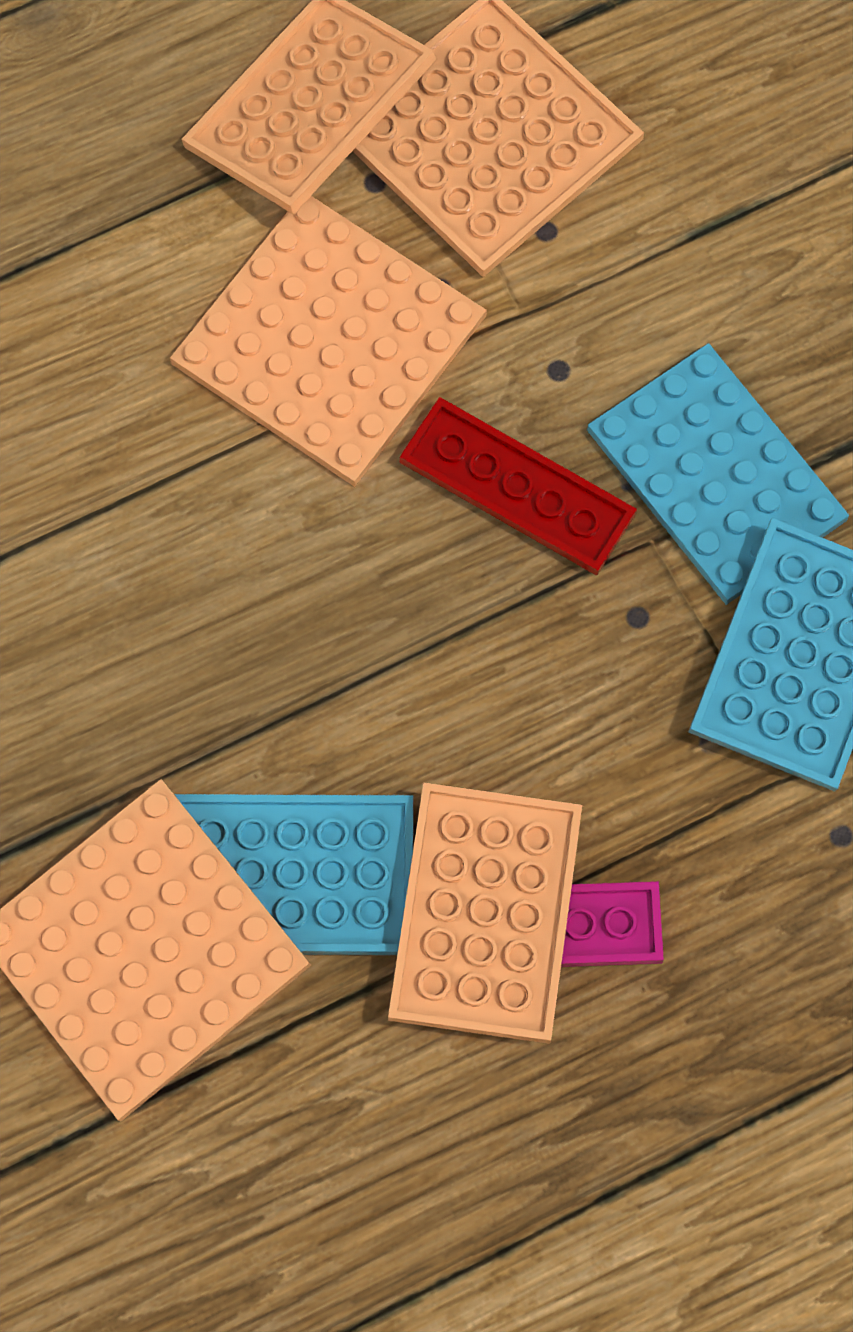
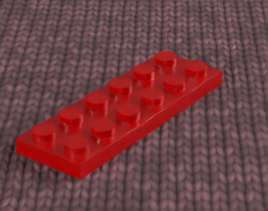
M441 397L437 399L399 457V463L596 576L601 571L637 512L635 507Z

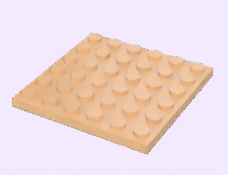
M477 0L429 40L425 46L434 50L436 61L352 151L482 277L493 270L644 138V132L503 0Z
M310 196L294 215L287 212L173 353L170 357V362L183 373L355 487L485 319L487 310L319 200Z
M162 779L0 909L1 970L119 1121H123L312 966Z

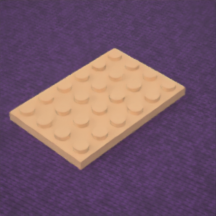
M312 0L181 140L187 150L294 215L436 61L434 50L346 0Z
M423 782L388 1021L547 1044L551 1043L582 805Z

